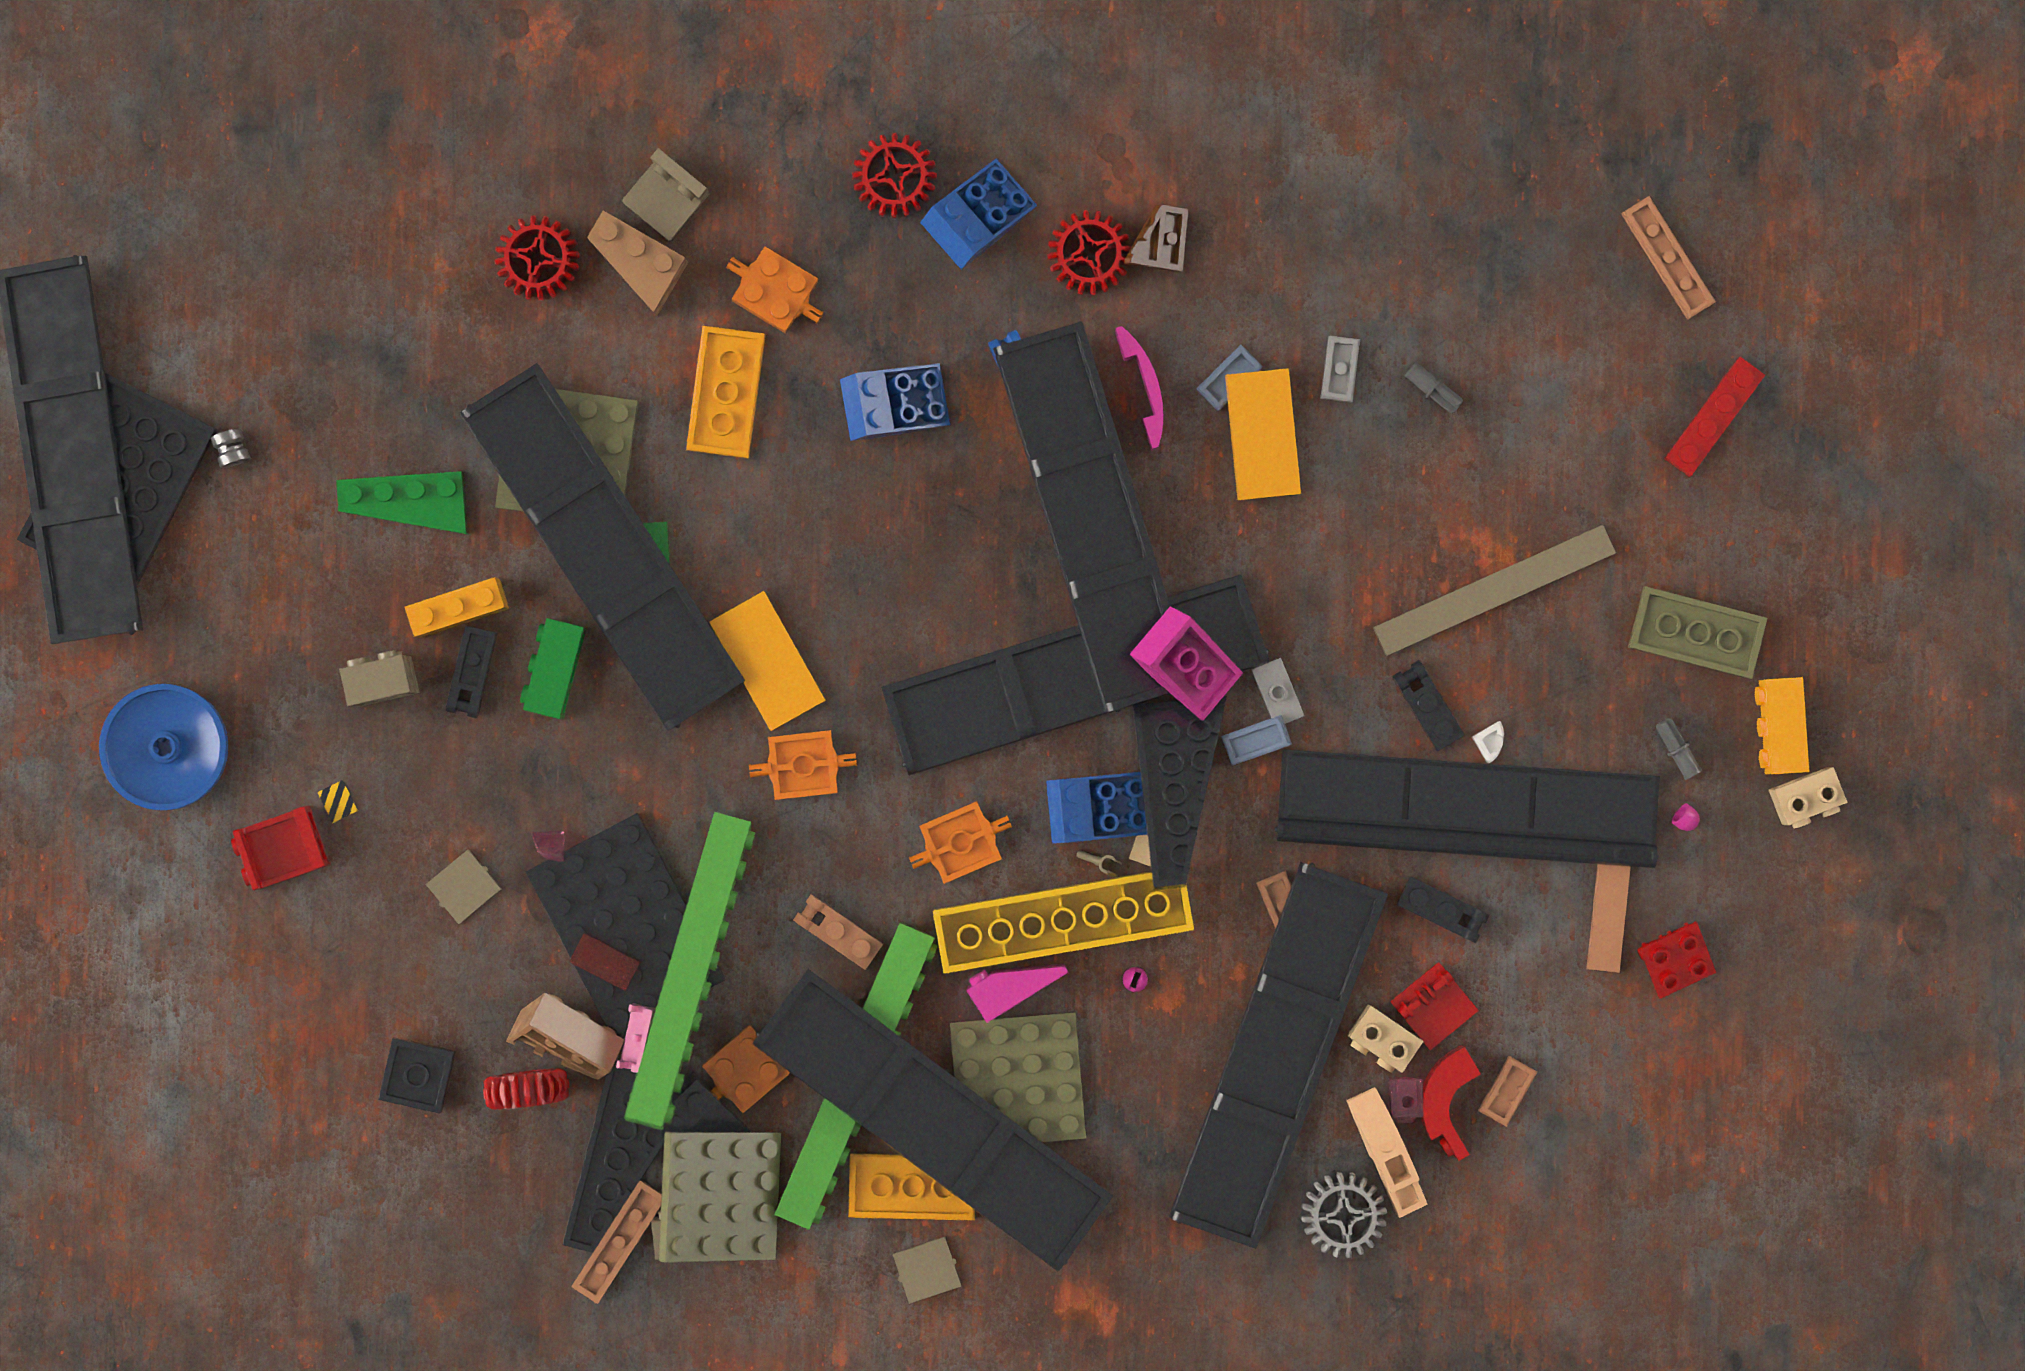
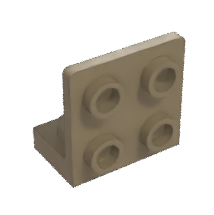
M658 148L650 157L653 162L652 165L627 193L622 202L664 238L671 241L710 193L703 184Z

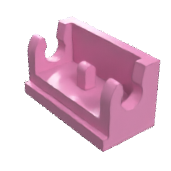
M633 1003L629 1004L628 1011L631 1012L621 1060H617L616 1067L631 1069L632 1072L638 1073L656 1008Z

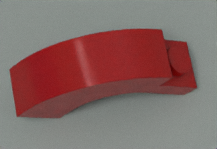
M1459 1045L1449 1051L1434 1064L1426 1076L1420 1095V1116L1427 1136L1433 1140L1442 1135L1443 1139L1439 1140V1143L1448 1157L1454 1155L1458 1161L1470 1154L1451 1123L1449 1116L1450 1102L1455 1092L1462 1085L1481 1075L1463 1045Z

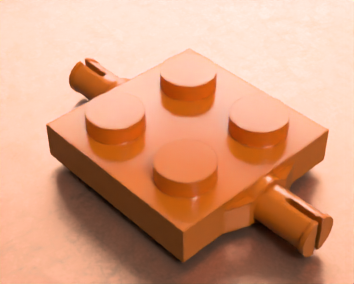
M764 247L756 261L750 264L749 267L734 257L728 263L726 268L742 277L740 286L732 297V301L786 334L792 322L801 314L817 324L820 318H822L824 312L809 304L810 294L818 283V278L769 248Z
M831 730L768 737L770 751L768 763L749 764V770L762 769V771L750 772V778L769 775L773 783L775 800L838 793L836 778L838 768L857 766V760L844 761L845 759L856 758V752L837 755L833 747Z
M976 801L920 825L919 827L925 839L926 851L909 857L910 862L923 858V860L912 864L913 869L915 870L931 862L938 869L945 884L1001 860V855L996 846L995 834L1012 828L1010 822L1000 827L998 826L1009 821L1008 816L1006 815L990 823L983 816L980 806Z
M751 1024L746 1026L702 1064V1067L714 1081L715 1087L711 1091L719 1099L724 1096L731 1100L742 1113L747 1111L790 1074L789 1071L752 1045L757 1037V1031Z

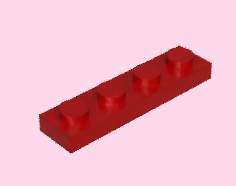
M1738 357L1664 459L1688 477L1692 476L1762 381L1765 374L1742 357Z

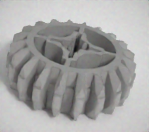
M1337 1172V1182L1334 1183L1331 1177L1326 1175L1324 1176L1328 1184L1326 1187L1323 1188L1316 1181L1314 1186L1319 1193L1317 1195L1310 1191L1306 1193V1196L1313 1200V1203H1303L1302 1208L1306 1211H1311V1214L1301 1216V1220L1305 1223L1312 1222V1225L1307 1226L1304 1231L1307 1235L1317 1233L1311 1240L1313 1245L1319 1244L1322 1240L1324 1241L1321 1246L1323 1253H1326L1333 1246L1332 1253L1334 1257H1339L1341 1248H1344L1345 1256L1351 1258V1248L1355 1247L1358 1254L1362 1255L1364 1254L1361 1247L1362 1243L1365 1242L1368 1247L1373 1248L1374 1243L1369 1237L1371 1235L1376 1238L1382 1237V1233L1376 1230L1375 1227L1376 1225L1386 1226V1221L1377 1218V1216L1386 1214L1387 1209L1385 1207H1376V1205L1382 1203L1384 1198L1382 1195L1372 1197L1377 1190L1374 1184L1364 1189L1367 1184V1178L1361 1177L1356 1184V1175L1353 1172L1349 1173L1347 1181H1344L1342 1172ZM1346 1190H1352L1361 1194L1366 1199L1369 1207L1361 1208V1206L1350 1205ZM1337 1191L1334 1207L1324 1210V1212H1319L1325 1198ZM1343 1204L1348 1212L1352 1213L1351 1218L1348 1217L1349 1220L1345 1222L1346 1230L1342 1220L1339 1217H1335L1337 1212H1340L1339 1209L1343 1208ZM1369 1217L1364 1230L1359 1235L1351 1238L1354 1223ZM1319 1222L1339 1225L1342 1240L1328 1236L1321 1229Z

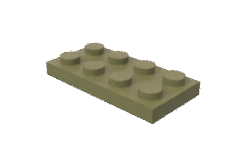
M1645 586L1642 590L1628 648L1752 679L1768 618Z

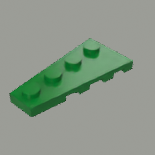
M462 471L336 480L339 512L468 535L464 472Z

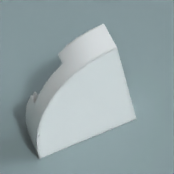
M1500 721L1472 736L1487 764L1495 760L1502 749L1504 730Z

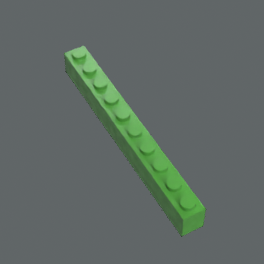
M714 812L625 1113L626 1121L662 1131L665 1123L671 1124L676 1108L675 1105L671 1104L674 1092L680 1093L685 1077L684 1074H680L683 1061L689 1063L694 1044L689 1043L692 1031L698 1032L703 1015V1013L698 1012L701 1000L707 1001L712 983L707 982L709 971H716L719 962L720 952L716 951L719 939L725 940L729 927V922L724 921L728 909L734 910L738 892L733 891L736 879L742 880L747 862L742 861L745 849L751 851L756 832L751 831L750 821Z
M903 922L899 923L863 1007V1010L898 1036H900L901 1032L895 1030L900 1019L906 1021L913 1003L908 1001L912 990L919 992L926 974L920 972L925 961L931 963L938 945L933 943L935 936ZM825 1098L774 1214L806 1229H810L812 1222L819 1224L826 1208L820 1205L824 1194L831 1195L838 1180L837 1177L833 1176L837 1164L844 1166L851 1150L845 1146L850 1135L856 1137L861 1127L859 1123Z

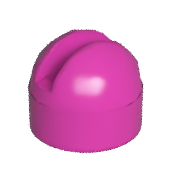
M1687 803L1683 804L1672 818V824L1685 831L1694 830L1700 822L1698 812Z
M1130 967L1124 972L1122 981L1127 990L1140 992L1146 987L1148 977L1142 968ZM1135 971L1141 973L1136 988L1130 986Z

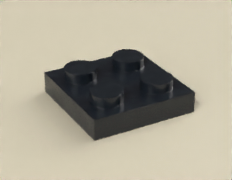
M396 1037L392 1038L378 1100L434 1113H442L456 1051Z

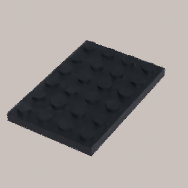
M105 373L135 577L138 586L212 442L211 437L216 434L217 429ZM30 513L17 540L37 550L32 514Z
M639 813L526 871L605 1025L613 1029L617 1036L627 1032L631 1013L628 1011L629 1004L635 1003L657 1008L687 907ZM718 965L716 971H709L707 982L712 983L711 988L726 980Z

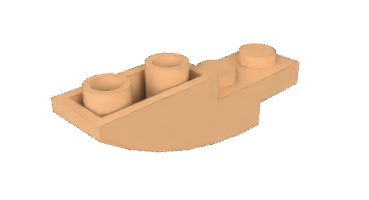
M1374 1087L1346 1100L1368 1154L1376 1165L1396 1215L1401 1218L1428 1205L1418 1181L1420 1179L1377 1089Z

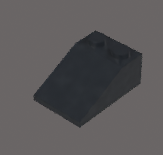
M694 1072L683 1081L680 1093L674 1092L671 1104L675 1105L676 1108L671 1124L665 1123L663 1131L656 1129L664 1138L665 1132H752Z

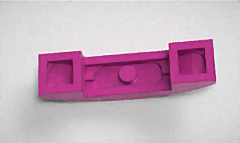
M1120 326L1115 328V334L1123 360L1127 361L1136 358L1153 412V416L1143 418L1142 422L1150 449L1154 451L1159 447L1163 429V402L1159 382L1143 348L1126 329Z

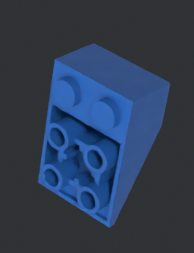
M995 159L933 205L920 223L962 270L1036 208L1037 204L1003 165Z
M940 363L860 372L840 379L850 441L881 438L950 425Z
M1140 772L1046 781L1052 843L1147 835Z

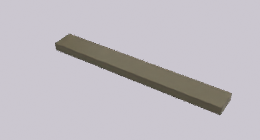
M1601 525L1377 625L1373 629L1385 656L1609 557L1616 552L1604 525Z

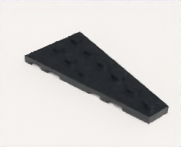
M1224 696L1204 721L1194 715L1179 700L1133 705L1153 890L1183 888L1186 886L1227 696Z
M617 1061L614 1062L611 1071L605 1078L562 1244L592 1253L665 1141V1138L655 1128L626 1121L625 1113L637 1073L632 1072L631 1069L617 1068Z

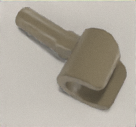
M1079 850L1076 856L1099 866L1100 870L1110 877H1117L1118 875L1109 871V866L1114 862L1122 865L1121 861L1111 855L1097 857Z

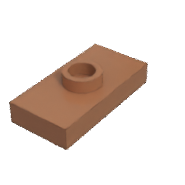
M1508 1056L1478 1111L1507 1127L1535 1078L1537 1071Z

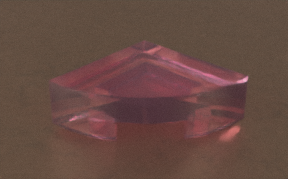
M564 831L532 832L535 849L541 856L552 861L564 862Z

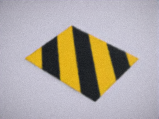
M343 780L317 792L332 823L358 811Z

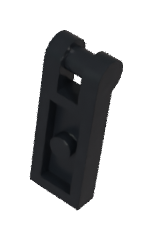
M465 625L447 700V712L456 714L457 711L467 713L468 717L478 718L498 633ZM462 689L472 692L470 701L460 699Z
M1418 660L1411 664V669L1404 673L1398 672L1392 678L1435 750L1440 751L1465 734L1429 677L1425 667ZM1419 679L1423 687L1413 692L1409 684Z
M1409 876L1396 905L1474 943H1477L1480 937L1478 931L1482 923L1486 924L1490 916ZM1463 913L1471 916L1466 928L1458 924Z

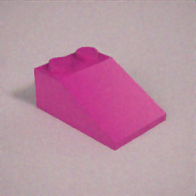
M1171 606L1130 654L1151 677L1202 721H1204L1243 674L1191 617Z
M1064 963L993 970L989 974L984 969L969 979L971 985L967 987V992L986 1023L1068 973V970Z

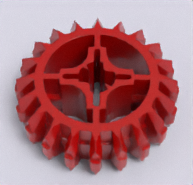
M892 133V142L887 143L885 135L882 134L879 136L882 145L877 147L876 143L870 140L868 144L872 152L869 153L863 148L859 151L860 155L866 160L854 161V166L862 169V171L852 173L853 179L862 180L854 185V190H865L859 197L862 203L870 198L872 199L868 205V210L873 211L877 205L881 206L879 216L884 217L888 208L891 209L893 219H896L898 216L897 209H903L904 216L908 217L910 216L908 206L912 205L914 210L918 212L921 210L920 204L917 202L918 199L925 203L930 201L929 196L924 193V190L929 192L935 191V186L927 182V180L937 179V173L927 171L935 167V161H924L930 155L928 149L920 153L917 152L921 147L919 140L915 141L912 146H909V135L906 134L903 137L902 143L898 142L897 133ZM892 152L905 153L912 157L917 164H899ZM883 155L885 168L882 172L875 174V177L869 178L872 164ZM889 162H892L893 168L896 169L897 173H903V176H899L900 181H898L900 190L897 189L896 183L893 182L892 178L886 179V175L890 176L889 171L891 168ZM921 173L917 188L906 197L904 191L905 182L913 178L915 174ZM877 186L879 188L889 187L894 191L897 200L885 199L879 196L872 188Z
M1088 210L1083 211L1082 221H1079L1076 213L1071 214V221L1073 223L1071 226L1065 220L1060 222L1064 233L1056 229L1052 232V235L1059 239V242H1048L1049 248L1057 250V252L1047 254L1048 260L1058 261V263L1050 266L1051 272L1061 270L1062 273L1058 275L1057 282L1061 283L1068 278L1069 282L1066 289L1071 291L1076 283L1079 285V295H1083L1085 286H1090V294L1095 296L1097 285H1100L1103 293L1108 292V285L1106 283L1108 280L1115 287L1119 284L1118 279L1114 276L1115 273L1122 277H1125L1127 271L1120 267V264L1129 265L1124 264L1126 257L1122 256V254H1128L1131 246H1122L1121 244L1129 240L1128 234L1117 235L1123 226L1121 223H1118L1111 228L1110 224L1113 217L1110 215L1104 223L1100 222V211H1096L1094 220H1089ZM1085 229L1099 230L1110 239L1093 241L1085 232ZM1076 233L1080 247L1071 256L1064 259V245L1069 237ZM1085 243L1087 246H1092L1091 250L1093 247L1099 250L1095 252L1094 263L1092 260H1087L1088 256L1086 259L1081 256L1084 254ZM1115 248V261L1112 267L1106 273H1103L1099 259L1108 250ZM1085 265L1089 267L1094 277L1079 276L1069 267Z
M533 215L530 217V225L527 226L526 222L521 218L518 220L521 229L517 231L512 225H509L508 230L513 235L510 238L503 234L500 236V239L506 243V247L496 246L495 251L504 255V257L497 258L494 261L496 265L505 267L500 269L497 274L500 278L509 276L505 280L504 285L510 288L516 284L513 293L517 296L521 295L524 289H526L525 298L527 300H532L534 292H537L538 300L544 301V291L548 290L549 295L555 298L557 297L554 290L556 286L565 292L567 287L562 281L565 278L570 282L575 280V277L568 273L569 269L576 271L580 268L578 264L571 262V259L580 258L578 251H570V249L577 245V241L575 239L565 241L571 232L566 228L558 233L561 223L557 220L549 227L550 219L544 216L541 225H538L537 217ZM538 234L530 247L516 249L523 239ZM547 236L553 237L560 244L562 259L548 254ZM540 251V254L547 260H544L542 263L539 262V265H535L527 256L531 257L533 253L536 255V252ZM513 258L527 263V274L529 275L527 281L522 280L516 274ZM559 268L553 277L544 282L537 283L545 269Z
M560 1068L504 1073L489 1076L484 1080L483 1095L484 1099H486V1106L493 1110L557 1103L569 1097V1079H567L566 1071Z

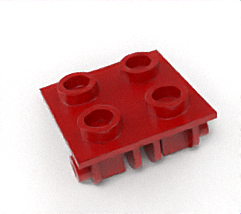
M1697 921L1691 924L1686 922L1683 927L1673 932L1667 931L1666 936L1661 934L1657 940L1655 939L1647 944L1641 943L1642 947L1637 949L1641 960L1645 962L1659 999L1716 973Z
M1439 962L1390 1001L1429 1050H1432L1479 1011L1457 985L1451 974Z

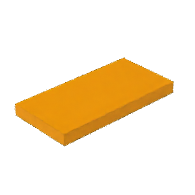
M710 326L702 327L686 446L687 451L749 459L765 334Z
M1289 368L1225 375L1237 499L1246 500L1301 494Z
M765 591L709 621L721 644L744 677L745 681L743 683L770 731L777 729L826 701Z
M850 1153L849 1218L975 1220V1210L902 1155Z

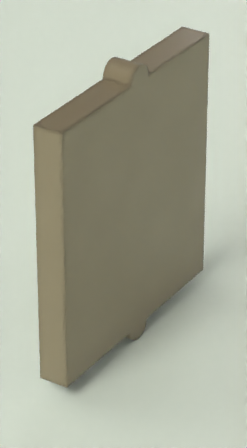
M469 849L426 884L440 901L439 906L441 908L445 907L458 924L462 923L502 889L487 872L488 867L482 866Z
M945 1236L893 1253L899 1272L898 1281L903 1284L909 1304L961 1287L955 1267L956 1259L952 1258Z

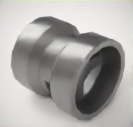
M240 428L224 431L211 437L213 447L218 449L219 452L217 459L220 468L236 466L251 459L248 450L243 447L242 441L244 436Z

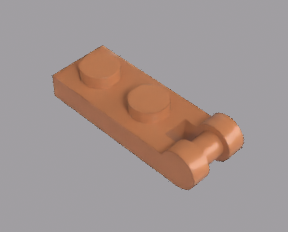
M810 894L806 900L807 906L802 913H797L793 921L866 970L883 943ZM818 911L826 916L820 926L812 921Z

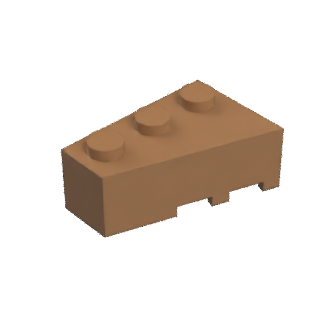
M602 211L587 238L652 312L658 316L687 266L688 261L682 255L609 213Z
M543 993L520 1011L506 1042L513 1045L516 1044L517 1040L535 1047L533 1053L542 1057L547 1052L562 1058L561 1065L596 1080H599L611 1071L625 1041L617 1036L613 1029L607 1026H600L590 1020L586 1013L573 1010L563 1004L559 997Z

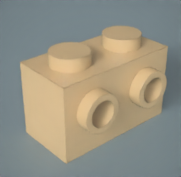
M1834 767L1823 768L1769 789L1782 825L1792 824L1793 829L1811 823L1810 817L1819 813L1822 814V817L1841 811L1839 806L1847 803Z
M1367 1004L1347 1036L1353 1039L1350 1044L1353 1048L1365 1056L1371 1051L1379 1057L1376 1063L1390 1073H1393L1395 1068L1403 1073L1423 1043L1421 1039L1369 1004Z

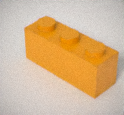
M495 577L405 606L413 635L417 638H422L509 609L501 581Z
M1803 677L1759 680V686L1755 687L1756 705H1761V718L1757 719L1758 736L1763 737V749L1759 751L1760 767L1765 768V774L1809 772Z

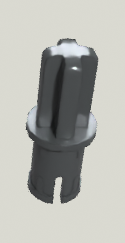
M1417 361L1404 376L1405 379L1407 378L1426 393L1424 397H1431L1450 413H1454L1463 402L1460 396L1441 382V377L1437 379L1418 364Z
M1667 718L1656 725V730L1669 750L1667 753L1668 757H1673L1684 776L1683 778L1687 780L1700 773L1702 768L1699 767L1688 747L1690 742H1685L1673 719Z

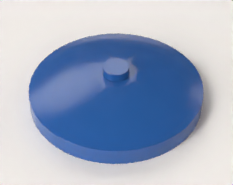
M154 684L129 693L113 707L101 730L99 755L108 781L122 797L143 808L175 810L189 806L202 799L217 784L228 758V737L221 716L206 698L182 686Z

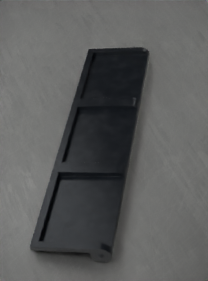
M73 255L67 258L0 270V306L51 645L113 634L128 633L133 635L134 632L143 631V623L88 257Z
M1077 322L1010 343L1002 342L1000 346L993 348L1105 712H1119L1120 708L1170 693L1130 655L1168 610L1170 604L1083 322Z
M538 363L473 404H468L460 412L461 417L667 731L674 727L679 728L681 726L680 723L745 681Z
M1241 574L1167 597L1170 606L1191 617L1241 671L1269 663V650L1265 648ZM1079 625L881 687L904 762L902 766L906 767L909 776L1114 712H1105ZM1167 693V694H1164V695H1161V696H1157V697H1154V698H1151V699H1148V700H1145V701H1142V702H1146V701H1149V700H1152V699H1155V698H1158V697H1162V696H1165V695H1168V694H1171V693Z
M1282 749L1278 821L1274 830L1277 832V841L1656 868L1659 857L1655 842L1660 776Z
M1300 861L1169 1217L1177 1221V1223H1183L1257 1249L1388 896L1387 893L1315 867L1314 863L1307 864Z
M807 969L767 1025H765L761 1032H756L757 1037L752 1045L1056 1271H1059L1068 1263L1067 1260L1113 1197L1112 1194L810 969Z

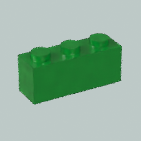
M546 618L545 624L540 623L536 635V642H540L537 655L532 654L528 666V672L532 673L530 684L524 685L520 697V702L524 703L523 710L557 719H564L587 628Z

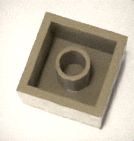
M393 650L378 654L379 660L371 661V658L366 659V657L347 661L348 667L339 669L347 706L362 707L420 693L412 656L402 655V651L397 652Z

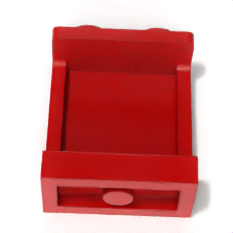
M302 806L291 812L233 831L234 838L231 839L232 848L236 856H241L244 864V868L241 869L242 877L247 886L251 885L253 891L330 865L310 806Z

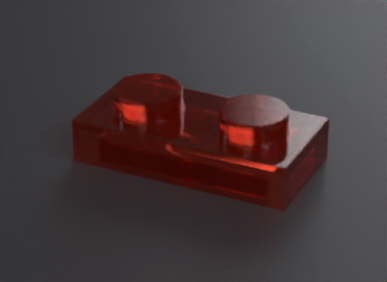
M586 933L582 935L569 961L624 991L627 990L641 963Z

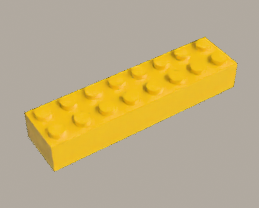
M1151 872L933 910L944 973L1194 930L1187 886L1183 888L1153 890Z

